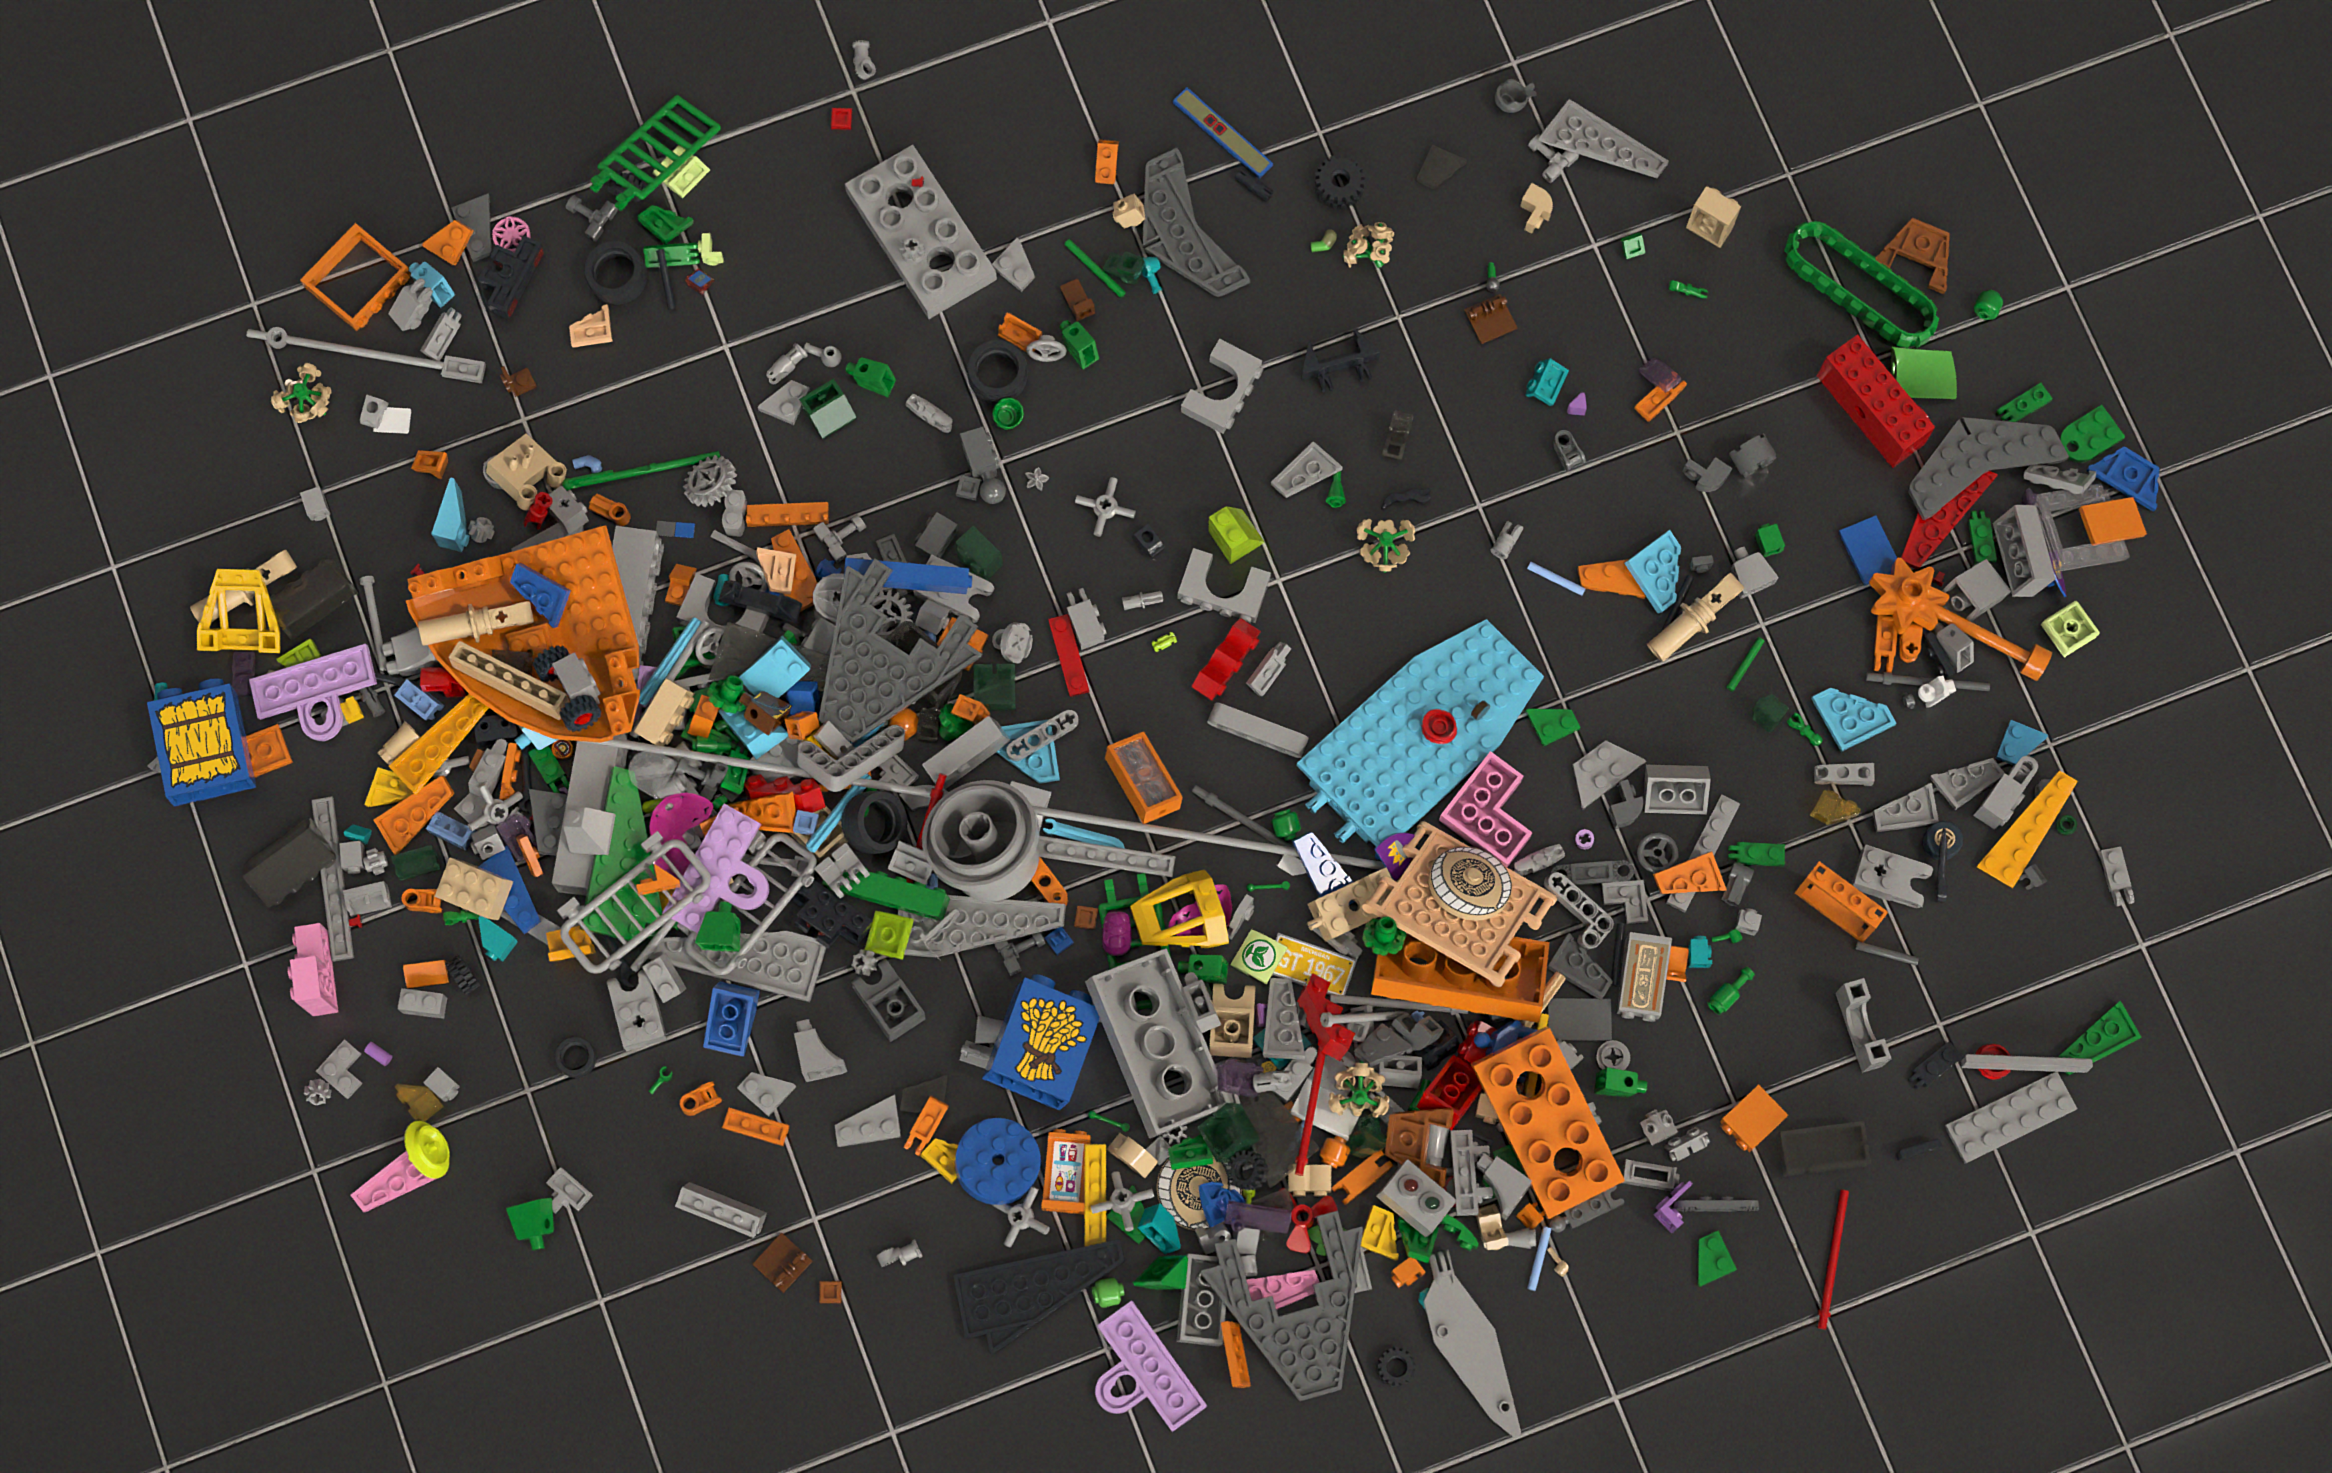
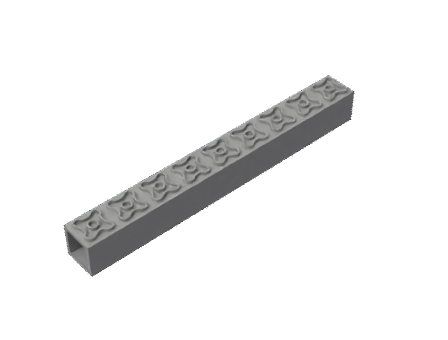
M616 526L612 548L639 645L640 668V665H643V661H641L642 653L645 654L647 648V638L650 631L648 617L649 614L652 615L654 598L657 591L655 578L656 575L659 576L664 544L661 543V538H659L657 531ZM639 668L632 669L636 687L638 684ZM628 733L616 735L613 738L627 740ZM577 741L552 884L558 892L586 896L594 860V854L570 853L563 828L567 806L587 807L603 811L612 767L616 766L625 769L629 749Z

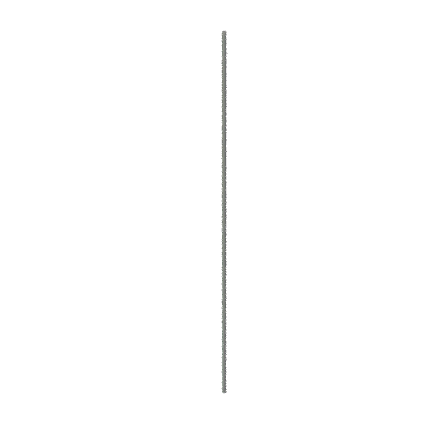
M615 738L602 743L588 742L813 778L801 768ZM859 778L850 784L923 797H930L932 790ZM1032 806L1036 815L1299 857L1296 849L1293 847ZM1330 854L1340 864L1377 870L1385 868L1384 864L1380 861Z

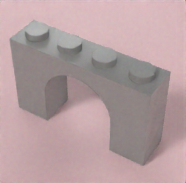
M1219 339L1210 354V363L1228 371L1234 376L1238 385L1236 391L1227 399L1213 400L1190 389L1181 405V413L1224 434L1226 429L1230 430L1235 420L1233 416L1236 412L1239 413L1241 411L1245 395H1250L1254 387L1252 383L1255 378H1260L1263 368H1261L1262 360Z
M1193 548L1178 591V599H1181V602L1187 605H1192V603L1200 605V608L1206 611H1219L1225 617L1234 616L1248 623H1256L1271 573L1251 567L1245 587L1240 594L1228 599L1219 598L1213 595L1206 586V577L1212 563L1213 554Z
M696 573L677 614L680 626H687L693 617L701 622L705 620L710 623L707 629L711 627L724 628L729 633L731 643L737 645L736 648L754 652L770 615L746 609L743 617L735 624L729 626L715 624L708 618L707 611L717 584L715 580ZM721 634L719 642L724 644V637Z
M1865 979L1845 983L1835 994L1861 1071L1863 1073L1883 1067L1891 1060L1885 1038L1877 1041L1871 1030L1866 1011V1003L1871 997Z

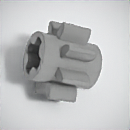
M909 235L908 239L901 240L904 247L899 249L900 253H905V260L909 258L915 262L916 258L923 257V253L920 250L925 249L924 244H919L920 237L915 239Z
M479 517L476 521L471 520L468 527L471 538L479 543L486 542L487 538L492 539L495 532L491 521L484 517Z
M376 848L366 851L367 857L363 858V862L367 872L373 871L375 875L384 873V867L388 866L384 851L378 852Z
M861 949L860 954L853 955V964L851 965L856 968V974L870 976V972L877 970L876 967L879 960L873 957L874 952Z
M321 1079L310 1080L309 1086L304 1088L306 1101H310L314 1105L325 1104L326 1098L331 1097L329 1083Z
M1187 1126L1175 1128V1130H1180L1177 1137L1174 1134L1170 1135V1130L1163 1134L1162 1138L1168 1137L1169 1145L1172 1142L1180 1144L1181 1138H1187L1183 1134V1131L1187 1130Z

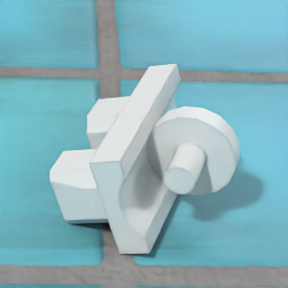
M1939 676L1928 684L1922 685L1918 690V695L1922 701L1926 702L1927 708L1934 706L1949 696V694L1955 692L1956 688L1952 679L1945 681L1944 676Z

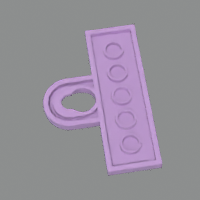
M367 644L249 679L257 717L260 720L297 709L302 730L307 736L317 741H326L335 737L342 727L343 715L339 695L377 684ZM323 701L328 706L326 722L323 725H317L315 719L311 716V709L315 703Z
M723 804L695 854L711 876L709 887L702 893L705 897L697 904L689 903L671 919L698 933L705 913L708 911L712 912L720 898L744 910L756 909L766 901L769 894L767 878L757 869L741 861L761 826L759 822ZM690 863L683 877L695 889L702 883V876ZM736 874L745 875L749 882L753 884L754 892L750 895L733 893L729 887L730 879ZM681 880L680 887L676 888L672 895L676 902L690 893ZM670 900L662 914L673 906Z
M1132 1301L1097 1325L1121 1359L1120 1363L1103 1374L1097 1382L1096 1398L1104 1410L1115 1414L1124 1413L1148 1397L1173 1432L1207 1407ZM1122 1375L1132 1376L1136 1381L1135 1391L1130 1395H1122L1119 1398L1113 1397L1111 1395V1388L1115 1385L1117 1378Z

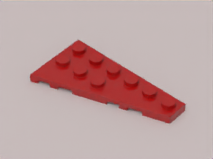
M1991 471L1984 473L1930 518L1922 520L1918 512L1901 556L1905 563L1918 570L1998 474Z

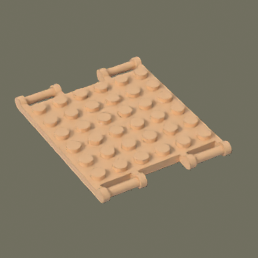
M1421 821L1417 826L1414 838L1402 848L1407 858H1413L1411 864L1398 883L1389 877L1383 876L1379 881V886L1371 898L1365 901L1362 908L1366 913H1373L1380 918H1393L1399 929L1491 980L1494 986L1501 987L1512 965L1521 957L1517 950L1508 946L1523 922L1528 923L1530 928L1538 930L1542 924L1541 920L1550 906L1556 903L1557 897L1506 867L1512 881V892L1506 907L1499 914L1492 918L1478 921L1465 920L1450 914L1433 898L1428 883L1429 872L1435 859L1441 853L1451 848L1469 846L1429 823ZM1423 835H1430L1421 849L1417 850L1415 847ZM1388 889L1391 890L1382 906H1379L1377 902L1383 893ZM1538 898H1541L1544 902L1534 916L1529 912ZM1502 954L1507 956V959L1497 973L1492 969Z

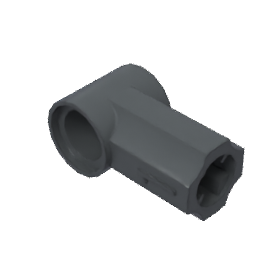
M1734 862L1728 876L1727 890L1724 891L1721 900L1729 905L1738 906L1746 886L1748 887L1754 869Z

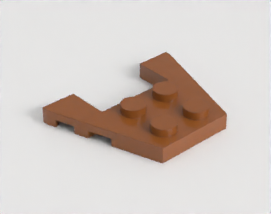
M1912 218L1883 251L1875 257V260L1890 268L1895 255L1899 254L1934 269V273L1927 288L1944 294L1947 289V260L1950 233Z
M1454 1108L1391 1113L1389 1115L1385 1155L1399 1164L1408 1159L1443 1188L1445 1186L1447 1168L1426 1163L1430 1125L1449 1129L1452 1126Z

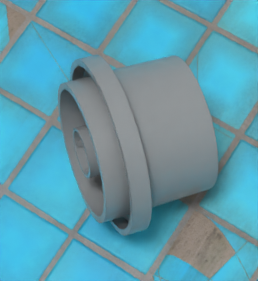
M981 780L961 785L942 797L928 815L922 834V846L927 862L943 882L962 890L974 899L999 901L1009 898L1021 891L1031 881L1038 867L1039 822L1037 815L1023 793L1009 784L993 780Z

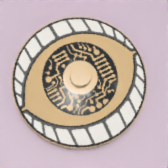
M1464 846L1446 850L1435 859L1429 872V888L1435 901L1445 911L1465 920H1486L1496 916L1506 907L1511 896L1512 881L1506 867L1495 856L1478 848Z
M1211 1147L1213 1164L1171 1170L1168 1159L1159 1173L1157 1181L1159 1203L1174 1216L1175 1224L1192 1231L1201 1226L1204 1230L1210 1228L1202 1208L1199 1185L1208 1182L1223 1183L1224 1186L1221 1187L1229 1191L1235 1189L1240 1195L1242 1193V1189L1232 1185V1180H1229L1227 1177L1231 1175L1227 1173V1169L1231 1168L1227 1164L1233 1161L1226 1154Z

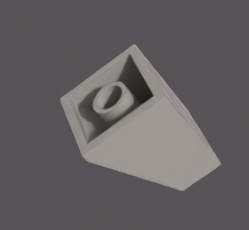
M1986 559L1955 577L1942 590V592L1947 593L1950 597L1942 607L1969 621H1973L2002 601L2011 590Z

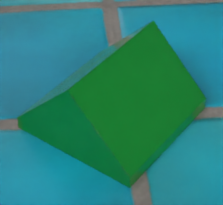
M1186 1255L1158 1256L1133 1284L1156 1290L1186 1289L1188 1257Z

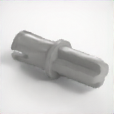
M1161 591L1146 594L1140 592L1138 595L1122 597L1124 610L1136 607L1145 608V605L1163 602V594Z

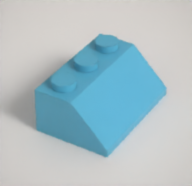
M747 707L743 712L737 711L736 714L725 712L721 708L718 712L728 727L756 760L788 737V732L782 725L769 736L744 718Z

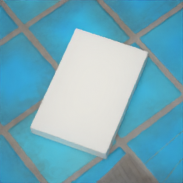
M1308 1078L1290 1114L1304 1121L1312 1085ZM1320 1087L1313 1125L1348 1141L1359 1116H1354L1350 1108L1344 1110L1341 1116L1337 1112L1333 1113L1328 1105L1331 1092Z

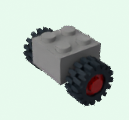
M556 645L555 648L551 646L549 650H543L544 653H539L538 657L534 658L533 667L542 681L548 682L550 680L553 682L556 678L560 680L570 699V703H565V707H562L560 711V717L569 731L575 732L576 730L581 731L582 728L584 730L587 729L588 725H594L593 722H597L598 718L601 717V710L598 707L600 701L597 697L600 695V692L582 658L578 659L575 652L569 654L564 646Z

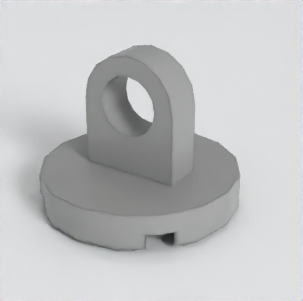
M1013 622L1006 629H1000L995 632L992 639L993 645L1001 650L1005 660L1012 663H1020L1023 658L1026 659L1032 648L1033 639L1032 635L1029 634L1030 628L1025 623Z

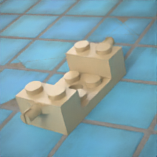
M1385 867L1308 903L1314 920L1308 921L1307 925L1316 923L1310 926L1309 929L1313 930L1318 927L1326 942L1369 922L1373 918H1378L1373 913H1366L1362 906L1366 900L1371 898L1383 876L1392 879L1387 868ZM1388 889L1383 893L1377 902L1379 906H1382L1391 890ZM1350 900L1358 904L1357 911L1350 910Z

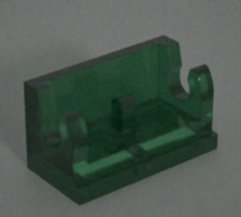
M432 845L391 856L396 868L395 873L400 881L441 869L436 850Z

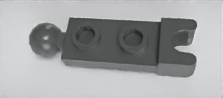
M1614 1186L1564 1211L1565 1216H1554L1550 1220V1228L1554 1232H1562L1565 1230L1566 1225L1569 1224L1571 1229H1574L1623 1205L1624 1200L1622 1198L1618 1200L1611 1198L1610 1194L1617 1188V1186Z

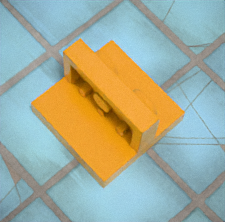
M580 926L572 927L569 930V936L584 955L596 953L591 938L584 930H580ZM560 930L546 932L550 951L548 953L549 961H559L575 957L562 941Z

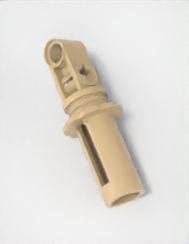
M284 550L254 570H260L262 575L264 574L263 570H270L269 578H263L265 585H268L279 577L293 571L297 566L287 550ZM225 590L227 612L243 602H247L250 606L255 604L253 599L255 591ZM209 596L190 606L193 615L199 623L201 622L203 610ZM218 598L216 599L211 623L219 618Z
M1729 573L1702 599L1695 598L1694 603L1690 606L1682 603L1680 605L1682 614L1648 642V648L1661 662H1664L1696 632L1702 631L1707 634L1709 630L1706 625L1716 619L1715 613L1741 593L1745 587L1732 573ZM1712 596L1714 598L1720 597L1719 604L1718 602H1711Z
M530 602L516 603L511 606L491 610L487 606L475 610L472 604H468L469 611L466 610V613L418 621V627L423 646L469 636L474 637L476 643H478L482 634L492 635L495 629L530 624L534 622ZM500 613L508 616V618H505L504 623L497 620L500 617Z

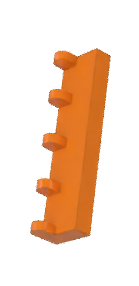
M828 502L747 505L746 523L748 527L820 524L821 522L829 524Z

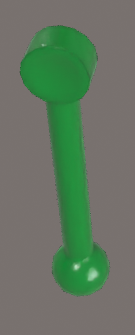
M1284 881L1282 884L1253 885L1250 883L1246 888L1250 892L1254 889L1269 888L1288 890L1290 883Z
M1093 1110L1088 1113L1089 1118H1096L1115 1125L1124 1132L1130 1129L1129 1124L1118 1123L1096 1114Z

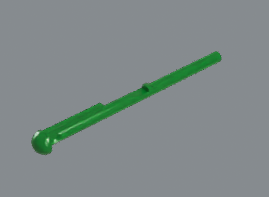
M716 451L661 463H650L648 466L617 472L608 470L569 479L566 478L563 480L562 486L568 491L574 488L697 464L700 460L705 462L707 457L712 460L714 455L720 458V453Z

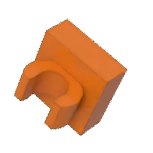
M1537 1202L1532 1205L1529 1203L1516 1215L1530 1229H1534L1544 1219V1211L1539 1214L1535 1209L1538 1205Z

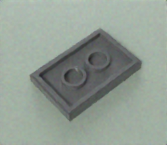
M1552 998L1547 1004L1549 1015L1548 1027L1551 1029L1556 1041L1559 1039L1562 1041H1612L1611 999H1602L1601 1001L1600 999Z

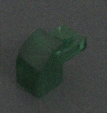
M1125 251L1123 256L1111 252L1103 267V271L1121 278L1124 283L1136 284L1146 264L1143 257Z
M1373 1113L1358 1119L1359 1130L1349 1135L1351 1155L1366 1158L1383 1150L1386 1146L1387 1136L1381 1134L1379 1116L1375 1118Z

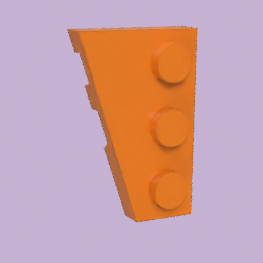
M1712 851L1653 874L1660 894L1727 890Z

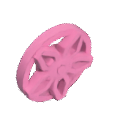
M507 217L496 224L492 236L495 245H499L496 239L497 236L501 238L499 246L508 249L511 244L517 247L519 244L517 242L522 239L520 236H523L526 232L527 237L530 238L531 235L528 225L523 220L516 217ZM509 222L512 223V227H508ZM515 222H518V223H520V224H522V225H518V226L516 227Z

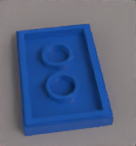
M1873 516L1838 532L1864 586L1869 585V580L1874 573L1891 575L1892 565L1897 557L1877 516Z

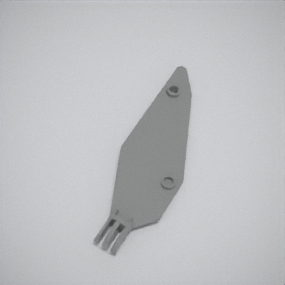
M1444 1250L1443 1253L1438 1251L1435 1255L1431 1253L1429 1262L1434 1280L1424 1299V1305L1434 1344L1490 1419L1512 1437L1517 1438L1521 1435V1429L1496 1331L1455 1276L1449 1250ZM1502 1404L1506 1405V1407H1507V1410H1506V1411H1503V1410H1502V1408H1501V1405H1502Z

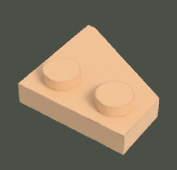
M603 305L602 310L594 315L590 313L583 320L569 326L572 347L612 342L608 305Z
M757 547L756 555L764 572L769 590L790 595L796 554Z

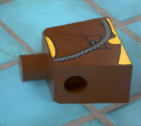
M761 691L755 697L744 692L739 700L741 704L747 707L744 718L768 736L785 722L792 708V705L765 691Z

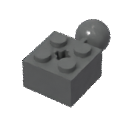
M984 427L960 433L962 448L972 478L983 481L980 487L982 499L989 504L1001 502L1005 497L1006 488L1002 481L995 478L997 476L996 469H999V461L996 451H992L993 443L990 433H985Z

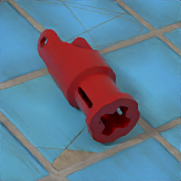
M545 492L536 494L535 502L530 506L524 519V527H526L528 522H537V530L540 529L548 513L547 509L553 503L552 497Z

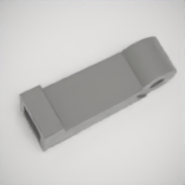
M1874 763L1829 764L1814 767V783L1872 786L1875 781Z

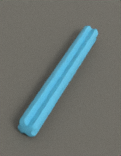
M693 617L641 690L638 701L640 704L647 705L701 624L699 619Z
M865 774L861 777L864 779L871 780V776L868 774ZM851 786L806 843L807 850L813 853L816 852L842 819V813L847 802L852 797L862 793L866 787Z

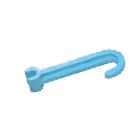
M1053 819L1045 820L1046 824L1053 826L1052 829L1043 828V832L1046 835H1057L1084 843L1125 849L1123 843L1115 837L1058 823Z

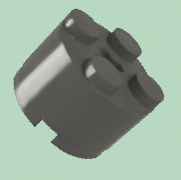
M1764 433L1740 445L1739 450L1735 451L1734 449L1729 453L1738 471L1745 478L1755 473L1760 465L1764 468L1776 459V452Z

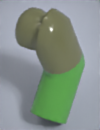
M1327 230L1321 241L1311 242V251L1331 249L1337 239L1334 230Z

